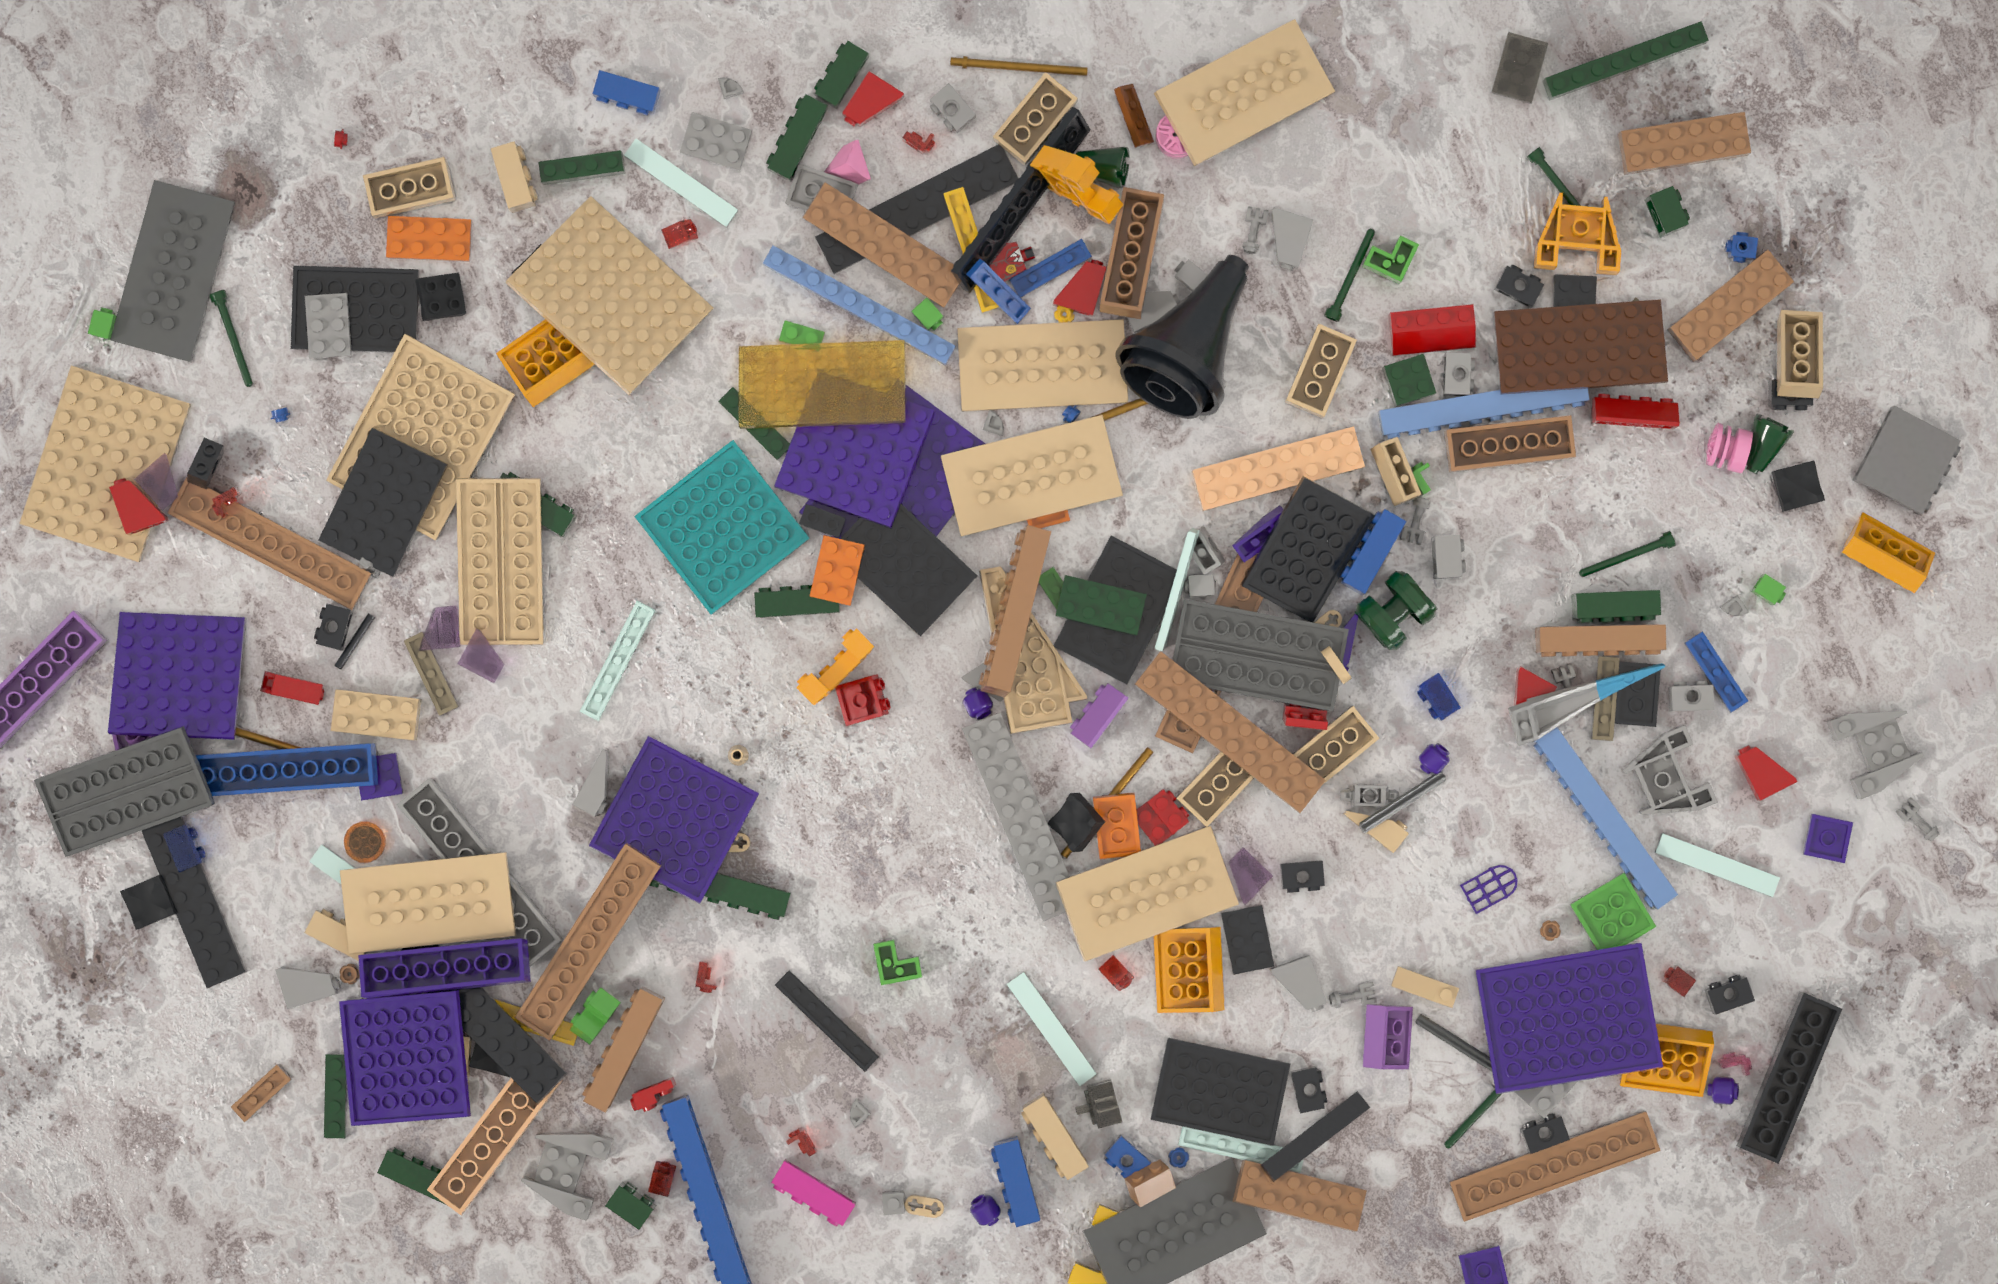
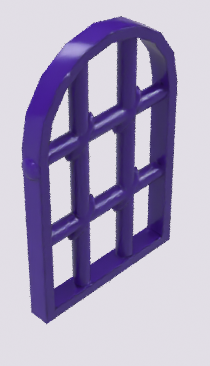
M1497 865L1488 868V870L1462 883L1460 886L1475 914H1478L1513 894L1517 888L1518 879L1516 873L1511 868L1505 865ZM1498 867L1508 869L1498 875L1494 871ZM1491 871L1493 874L1492 878L1481 884L1478 877ZM1512 872L1515 879L1502 885L1499 880L1501 879L1500 877ZM1476 880L1477 887L1466 892L1463 886ZM1496 880L1499 885L1497 886L1498 888L1487 894L1484 890L1485 885ZM1515 883L1513 890L1507 894L1505 891L1506 887ZM1481 889L1482 897L1472 902L1468 895ZM1501 890L1504 897L1492 903L1489 899L1491 895ZM1486 899L1489 905L1476 911L1474 905Z

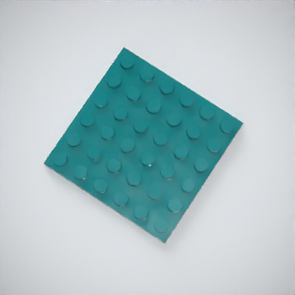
M734 440L634 516L710 615L718 611L810 539Z

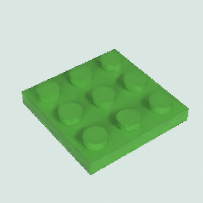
M1625 873L1618 875L1570 904L1596 950L1627 945L1656 927Z

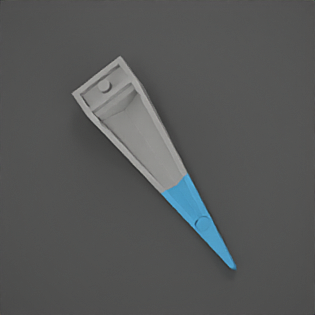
M1660 663L1528 698L1526 702L1509 707L1508 710L1516 743L1518 746L1540 739L1588 707L1628 685L1663 669L1665 665Z

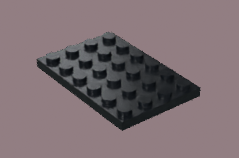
M293 266L290 349L308 350L305 296L348 294L351 351L395 352L404 334L417 340L418 290L415 280L419 278V270Z
M372 428L318 541L359 561L363 557L373 563V568L394 577L448 464Z
M1303 476L1244 577L1241 586L1309 622H1314L1375 515Z
M902 504L899 506L891 528L860 517L841 537L844 540L865 544L857 578L920 637L978 576Z
M1111 535L1088 581L1147 594L1137 636L1067 619L1053 646L1127 685L1165 613L1177 569Z
M1168 1037L1151 1120L1274 1146L1291 1064Z

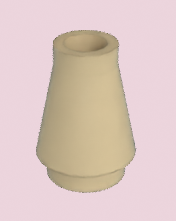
M734 745L728 752L729 761L737 766L746 763L749 757L748 750L742 745ZM739 751L741 753L740 759H735V752Z

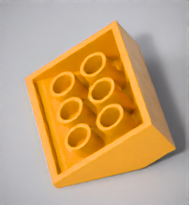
M546 319L496 353L532 407H535L595 365Z
M1221 927L1175 928L1155 935L1157 1013L1217 1012L1225 1010Z
M1656 1024L1663 1068L1621 1074L1620 1086L1703 1097L1714 1048L1713 1031Z

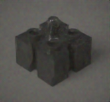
M1111 1079L1087 1085L1088 1090L1084 1091L1087 1104L1075 1107L1077 1115L1089 1112L1092 1124H1097L1098 1129L1121 1123L1122 1118Z

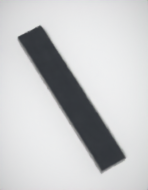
M790 970L775 984L794 1005L864 1072L879 1058L857 1034Z
M1358 1091L1261 1164L1262 1169L1275 1182L1369 1110L1370 1106Z

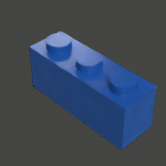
M599 70L592 94L594 97H597L596 101L604 104H608L609 101L617 103L616 107L628 110L631 107L637 109L636 113L648 116V113L654 114L661 90L653 85Z

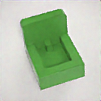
M1422 462L1411 469L1421 495H1424L1431 489L1420 472L1430 465L1429 463L1423 465Z

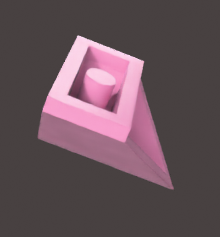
M854 140L844 145L824 171L858 185L871 179L859 140Z

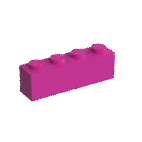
M786 1159L771 1182L775 1184L773 1186L774 1189L783 1194L785 1191L792 1195L791 1199L798 1204L806 1203L810 1206L809 1210L818 1216L822 1213L828 1217L827 1221L836 1227L838 1224L844 1225L856 1205V1202Z

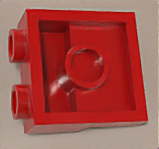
M878 674L835 687L846 726L889 714L888 710L891 708L888 698H884L883 690L885 689V683L881 677L879 678Z
M1284 703L1282 720L1285 726L1327 730V710Z
M1162 789L1137 809L1138 825L1155 846L1163 843L1189 822L1187 818L1190 815L1183 806L1177 807L1174 803L1177 799L1170 790L1165 792Z
M674 1077L635 1091L632 1094L633 1098L630 1099L633 1110L643 1109L646 1112L656 1108V1103L660 1100L659 1095L661 1097L673 1091V1087L676 1085Z

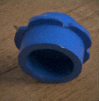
M1069 405L1062 414L1064 422L1071 423L1077 419L1081 413L1077 409V405L1074 407Z
M287 407L271 411L272 417L270 419H275L276 423L288 420L287 416L290 413H288Z
M1180 1147L1172 1150L1169 1153L1171 1166L1185 1167L1187 1165L1186 1162L1189 1161V1154Z

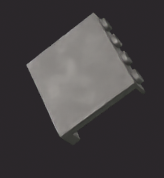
M1892 406L1852 481L1864 484L1915 511L1917 515H1922L1923 512L1927 513L1931 507L1932 502L1930 499L1932 495H1936L1940 490L1942 484L1939 482L1942 476H1946L1950 471L1951 465L1949 463L1952 457L1956 458L1960 452L1961 447L1959 444L1961 440L1897 406Z

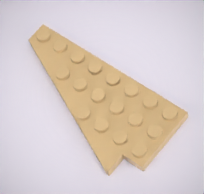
M1001 566L979 571L991 633H994L997 627L994 624L996 613H999L1002 607L999 604L1000 596L1007 588V585H1004L1006 574ZM1032 613L1030 614L1011 692L1003 697L1010 734L1072 723L1069 703L1087 699V695Z

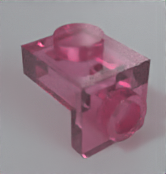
M1735 1052L1723 1054V1058L1718 1059L1720 1068L1724 1069L1741 1065L1743 1075H1750L1749 1070H1752L1750 1058H1746L1745 1054L1735 1055Z

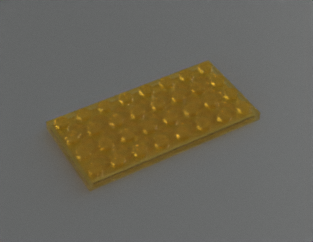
M905 340L739 346L740 429L906 423Z

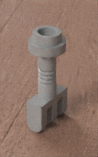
M1248 206L1245 221L1251 222L1248 242H1243L1244 252L1256 254V251L1259 250V245L1256 244L1259 224L1266 225L1269 210H1264L1263 217H1259L1260 208H1256L1254 216L1251 215L1252 207Z
M1417 497L1413 501V505H1416L1414 519L1411 527L1404 525L1400 540L1405 541L1407 533H1409L1408 542L1413 543L1416 535L1418 536L1416 544L1421 545L1425 531L1419 530L1424 508L1429 509L1428 499Z
M1572 663L1567 664L1569 673H1566L1564 666L1559 667L1560 676H1558L1556 668L1551 670L1555 683L1563 682L1565 689L1573 687L1570 679L1576 677Z
M1910 797L1908 802L1913 807L1910 808L1904 803L1902 807L1907 813L1904 814L1900 809L1896 813L1904 822L1911 818L1926 833L1924 838L1932 842L1940 834L1937 831L1938 828L1936 826L1932 828L1917 813L1921 807Z
M1373 982L1358 984L1359 991L1341 995L1337 991L1329 995L1331 1007L1340 1008L1341 1003L1361 999L1362 1005L1376 1003V998L1368 999L1367 997L1374 995L1375 990L1366 991V988L1374 986Z

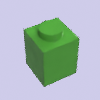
M925 298L911 311L928 331L930 329L935 331L943 324L941 320L944 316L928 298Z
M102 307L100 311L94 310L87 334L110 340L116 320V315L112 314L113 310Z
M1762 574L1751 592L1769 604L1775 605L1776 603L1780 604L1786 593L1784 590L1786 586L1767 574Z

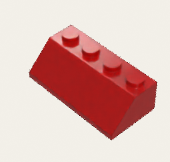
M1474 304L1390 312L1388 315L1392 356L1476 348Z
M1598 394V397L1592 398L1591 423L1675 429L1680 424L1678 403H1673V399L1660 398V402L1652 401V397H1639V400H1631V396L1619 395V398L1616 399L1610 398V394Z

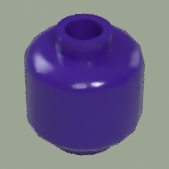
M975 687L965 693L963 706L971 718L981 720L992 713L993 702L987 692L980 691L981 689L977 690Z
M1439 743L1429 744L1419 755L1420 768L1427 774L1431 772L1439 774L1450 761L1449 751Z
M1715 1077L1713 1083L1708 1084V1096H1712V1101L1716 1104L1731 1105L1735 1100H1738L1739 1083H1736L1731 1077Z
M981 1194L972 1200L970 1213L979 1225L992 1226L998 1222L1001 1209L992 1196Z

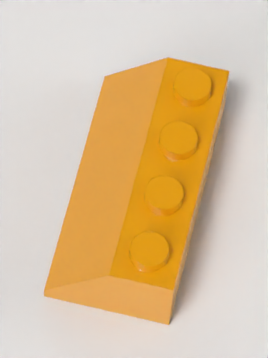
M1862 512L1853 527L1842 551L1849 558L1860 562L1867 568L1876 571L1913 593L1918 590L1927 578L1935 552Z

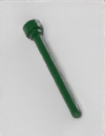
M1540 146L1527 156L1531 163L1539 165L1558 191L1563 193V197L1569 205L1581 206L1544 160L1546 157L1543 155L1544 151Z
M1370 228L1367 230L1334 304L1326 309L1324 316L1332 321L1339 322L1342 317V304L1375 235L1374 229Z
M226 291L214 292L209 295L211 302L218 306L246 387H251L253 382L225 304L228 298Z
M1671 531L1662 533V536L1656 541L1583 568L1579 571V575L1586 577L1661 547L1663 549L1666 547L1670 549L1676 546Z
M1494 1090L1444 1143L1445 1147L1450 1149L1502 1094H1496V1090Z

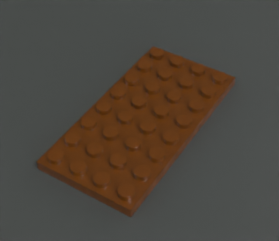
M1661 299L1494 311L1501 395L1668 382Z

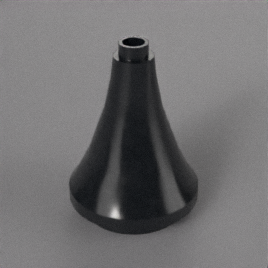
M1227 255L1224 261H1218L1208 276L1188 297L1157 321L1122 340L1115 353L1117 363L1121 368V377L1126 385L1145 402L1167 414L1185 419H1194L1199 415L1207 416L1217 412L1224 400V359L1231 322L1240 295L1248 280L1246 272L1249 266L1243 259L1235 255Z

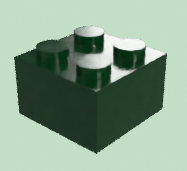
M1673 186L1651 194L1644 200L1660 238L1684 229L1689 225V214L1686 208H1682L1680 203L1682 201L1681 194Z
M1424 354L1398 361L1382 368L1394 407L1436 394Z
M627 1181L625 1184L622 1182L605 1207L640 1230L657 1205L654 1204L655 1200L649 1195L644 1194L642 1196L636 1191L638 1188Z

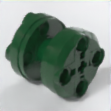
M1403 571L1393 572L1385 581L1386 586L1394 596L1382 607L1369 595L1356 605V611L1354 612L1380 644L1388 650L1399 649L1407 640V637L1398 625L1409 615L1424 626L1435 617L1436 610L1438 609L1414 579Z

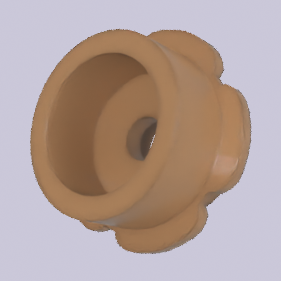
M1545 921L1540 928L1541 936L1545 937L1548 941H1553L1554 938L1560 936V925L1556 921Z
M354 964L344 965L339 971L340 979L343 983L354 984L357 978L360 977L359 969H356Z

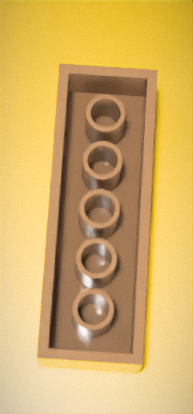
M1745 112L1624 130L1618 134L1624 175L1744 157L1751 154Z
M1123 187L1121 202L1124 205L1119 210L1100 301V312L1141 319L1164 205V194Z
M1766 250L1667 330L1694 362L1794 283V281L1771 252Z
M1571 415L1444 431L1449 473L1576 457Z
M1666 625L1535 628L1536 653H1541V657H1554L1556 653H1562V657L1577 656V652H1583V656H1597L1598 652H1604V656L1619 655V651H1624L1625 655H1640V651H1645V655L1661 654V650H1666Z
M645 987L634 991L630 1002L633 1003L630 1008L627 1007L620 1019L623 1023L621 1027L618 1026L611 1036V1039L614 1041L611 1046H606L601 1056L604 1061L602 1065L598 1064L592 1074V1077L595 1078L593 1083L589 1082L582 1095L585 1096L583 1102L605 1113L609 1110L665 997Z
M1244 1160L1241 1163L1232 1202L1357 1232L1367 1190L1291 1171L1286 1172L1273 1182L1262 1169L1261 1164Z

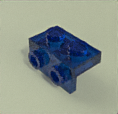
M1439 673L1417 686L1419 688L1417 694L1423 702L1427 701L1431 707L1428 711L1434 720L1438 718L1439 721H1442L1461 708Z
M185 824L163 834L178 872L205 863L206 853L203 847L199 846L196 841L198 834L194 826L191 827L190 824Z

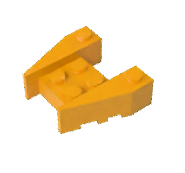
M1044 145L1030 164L1031 167L1039 170L1049 182V190L1059 196L1072 200V204L1080 207V205L1084 206L1088 214L1107 224L1111 223L1124 205L1118 198L1119 194L1111 188L1106 190L1093 183L1099 171L1094 166L1095 162L1089 157L1085 156V158H1082L1076 154Z
M1559 193L1535 247L1534 269L1555 270L1558 263L1559 249L1598 252L1596 274L1617 276L1620 272L1621 247L1613 223L1608 197L1603 198L1601 208L1564 205L1562 204L1563 193Z
M857 628L854 631L850 629L842 637L844 639L842 644L848 650L846 652L840 651L833 658L836 662L831 667L826 665L819 672L820 678L813 673L809 675L805 673L797 681L799 685L796 688L814 706L824 696L829 695L874 649L871 642Z

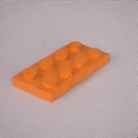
M388 216L386 258L470 262L472 220Z

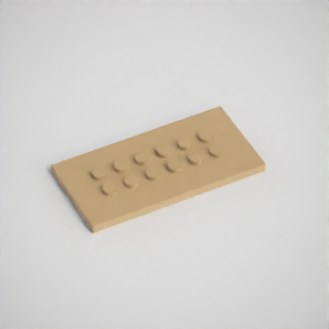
M1294 19L1157 90L1154 95L1193 165L1196 166L1333 94L1335 90Z
M1124 319L957 328L962 412L1128 403L1127 385L1121 377V368L1115 357L1117 348L1125 338Z
M1103 415L941 455L961 537L1123 496Z
M457 478L460 645L544 644L541 478Z
M1211 826L1055 882L1083 961H1088L1239 905Z
M507 852L340 870L349 954L516 936Z

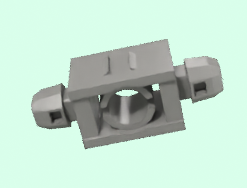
M1353 785V791L1351 789L1340 791V800L1348 802L1353 800V806H1386V800L1392 802L1399 797L1397 790L1386 792V785ZM1360 788H1365L1361 794H1365L1367 790H1373L1375 794H1378L1376 789H1379V803H1375L1378 797H1375L1371 802L1361 797L1365 803H1360Z

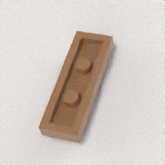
M277 1064L237 1100L231 1108L246 1122L292 1079Z

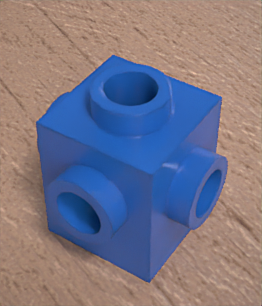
M1736 232V235H1732L1730 240L1726 241L1725 252H1728V258H1733V262L1745 263L1746 260L1753 261L1756 259L1758 238L1749 237V233Z

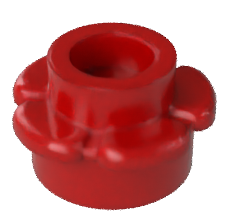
M344 129L341 131L335 130L334 147L342 149L343 146H347L348 133H344Z

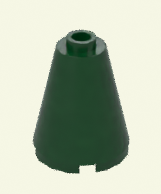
M1128 147L1076 152V155L1085 158V156L1089 157L1095 162L1094 166L1099 171L1095 180L1122 189V185L1125 186L1129 171V164L1126 161V157L1130 158Z
M1756 414L1754 418L1752 444L1746 463V469L1755 474H1758L1759 471L1763 472L1794 433V430H1788L1789 427L1771 418L1761 419V414Z

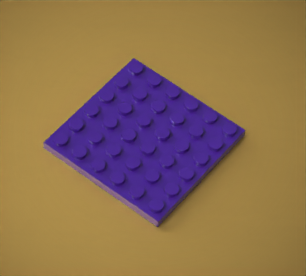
M818 370L774 486L775 488L891 528L935 411Z
M120 612L108 733L112 735L156 736L184 726L188 738L235 740L245 617Z
M648 736L592 838L589 847L615 860L625 843L630 844L662 865L655 875L654 881L701 904L759 793Z
M459 990L339 1001L351 1126L471 1116Z

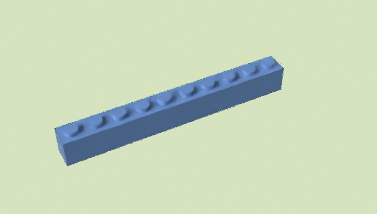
M772 245L763 262L765 267L945 366L956 348L950 342Z
M1588 388L1502 395L1500 390L1380 410L1378 415L1382 436L1392 439L1395 437L1399 438L1400 433L1408 432V436L1421 434L1420 430L1428 429L1429 432L1440 431L1441 426L1449 425V429L1462 427L1461 423L1470 422V425L1481 424L1482 419L1490 418V422L1503 420L1502 416L1511 415V418L1522 417L1523 412L1531 411V414L1534 415L1544 413L1543 409L1552 408V411L1563 410L1564 405L1572 404L1573 408L1585 406V402L1590 399Z
M1556 727L1540 739L1535 740L1534 749L1540 756L1543 754L1548 761L1545 763L1552 773L1556 771L1559 775L1558 782L1564 789L1568 788L1572 793L1570 796L1571 800L1576 806L1580 805L1585 812L1582 815L1588 823L1593 822L1597 829L1594 831L1601 840L1605 839L1609 844L1607 849L1613 857L1617 856L1621 861L1619 866L1625 874L1630 873L1633 878L1631 882L1638 891L1642 890L1646 895L1643 899L1650 908L1659 909L1678 895L1559 729Z

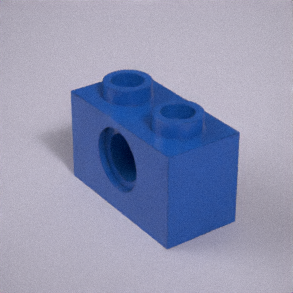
M1122 1135L1104 1153L1107 1157L1105 1161L1113 1168L1116 1166L1123 1171L1121 1175L1124 1178L1152 1163ZM1124 1155H1130L1133 1158V1162L1129 1166H1124L1121 1163V1158Z

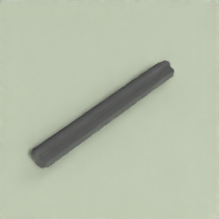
M1442 771L1439 774L1432 775L1361 821L1359 828L1363 833H1367L1444 783L1446 776Z
M1422 1014L1418 1016L1415 1022L1417 1025L1492 1071L1489 1056Z

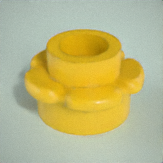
M1058 306L1054 312V317L1059 323L1072 322L1075 317L1073 314L1074 310Z

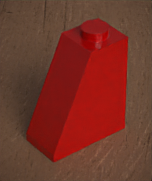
M869 71L842 112V115L845 117L844 121L853 127L855 125L861 127L904 98V93Z
M1091 259V262L1086 261L1054 299L1053 306L1065 307L1074 310V312L1093 317L1106 271L1103 262Z
M126 478L114 481V485L109 487L127 535H132L169 521L168 517L133 481H126Z
M1518 667L1516 671L1514 706L1526 702L1528 698L1555 692L1557 686L1523 667Z
M268 671L264 672L261 692L319 705V701H322L324 697L322 684Z
M1749 745L1744 746L1738 750L1739 754L1735 755L1757 801H1761L1798 782L1793 775L1757 747L1750 748Z

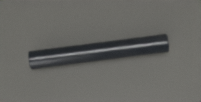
M369 613L367 614L335 663V667L342 670L375 619L374 616Z

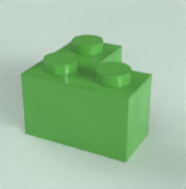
M1400 235L1391 254L1372 245L1362 267L1400 284L1419 244Z
M894 939L873 944L881 985L923 977L919 956L898 960Z
M601 987L597 992L592 991L583 1004L584 1011L581 1014L577 1012L570 1021L573 1024L570 1031L590 1045L615 1013L621 1002Z

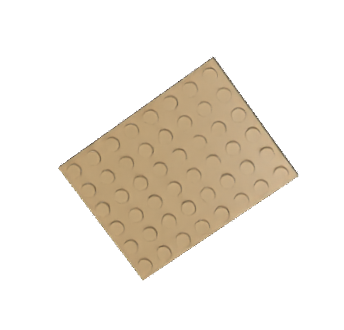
M591 196L506 280L508 286L628 395L713 310V307Z
M404 334L326 481L343 489L372 428L448 464L417 528V531L436 541L457 504L456 479L471 478L515 394L413 337Z
M71 365L19 524L140 562L151 528L127 535L109 487L114 485V481L126 478V481H133L158 507L191 404Z

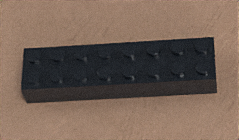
M1799 992L1736 1146L1779 1164L1842 1008L1804 992Z

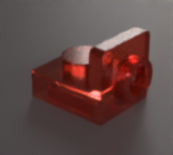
M906 131L902 137L903 142L922 155L925 151L930 152L936 143L933 141L935 135L930 133L925 142H922L923 138L914 131L912 133Z
M691 219L681 220L661 229L669 249L698 239L697 228Z
M236 487L212 499L214 502L212 508L217 516L221 515L222 518H226L228 514L223 505L229 506L238 501L237 497L241 494Z
M1114 955L1098 969L1118 991L1126 989L1134 979V976Z
M700 961L695 987H700L701 992L712 993V990H717L718 985L706 983V979L710 980L712 968L708 967L709 962Z
M1675 965L1673 968L1669 967L1665 972V980L1663 982L1685 997L1697 980Z
M798 1128L788 1134L789 1139L786 1140L788 1145L799 1139L798 1146L803 1154L807 1153L810 1157L817 1152L805 1129L800 1131Z
M656 1161L648 1192L668 1197L676 1166L669 1162Z

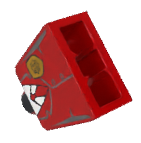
M1017 242L1006 243L1005 247L990 265V268L1006 283L1026 270L1024 262L1035 258L1032 247L1019 250Z

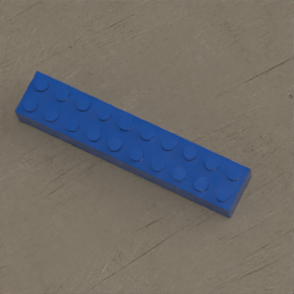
M376 743L196 755L212 796L378 785Z
M689 1095L665 1102L662 1105L660 1114L663 1122L667 1121L668 1123L667 1135L670 1142L674 1141L676 1148L673 1152L676 1161L681 1162L682 1168L680 1173L683 1182H688L687 1194L690 1202L694 1201L696 1208L693 1212L696 1221H701L702 1228L700 1233L703 1241L708 1242L707 1254L710 1262L714 1261L716 1267L713 1270L717 1282L721 1281V1284H752Z

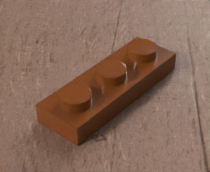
M1129 84L1115 88L1117 101L1119 102L1134 147L1137 148L1153 143L1154 140L1134 85Z

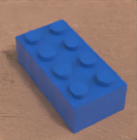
M1386 509L1376 512L1371 522L1373 524L1371 530L1367 529L1361 539V542H1363L1361 548H1356L1350 558L1353 562L1350 567H1345L1340 576L1342 578L1341 584L1360 595H1364L1407 521Z
M1018 1136L995 1142L994 1148L991 1149L994 1163L998 1162L1000 1167L996 1169L999 1183L1004 1182L1005 1188L1002 1189L1005 1203L1009 1202L1011 1207L1008 1209L1010 1222L1015 1223L1016 1227L1040 1221V1214Z

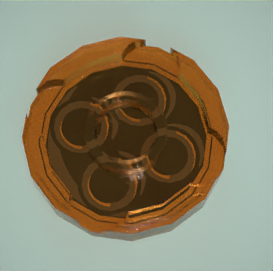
M359 822L352 825L344 837L346 853L353 860L360 863H369L378 859L383 854L386 846V837L383 830L372 822Z

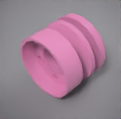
M1165 115L1160 120L1156 129L1155 141L1158 149L1165 156L1172 159L1187 157L1188 154L1178 136H1173L1175 131Z
M1717 423L1708 440L1706 465L1713 466L1716 460V468H1721L1724 461L1727 460V470L1741 474L1749 457L1753 432L1738 428L1735 435L1731 436V426H1726L1723 433V424Z

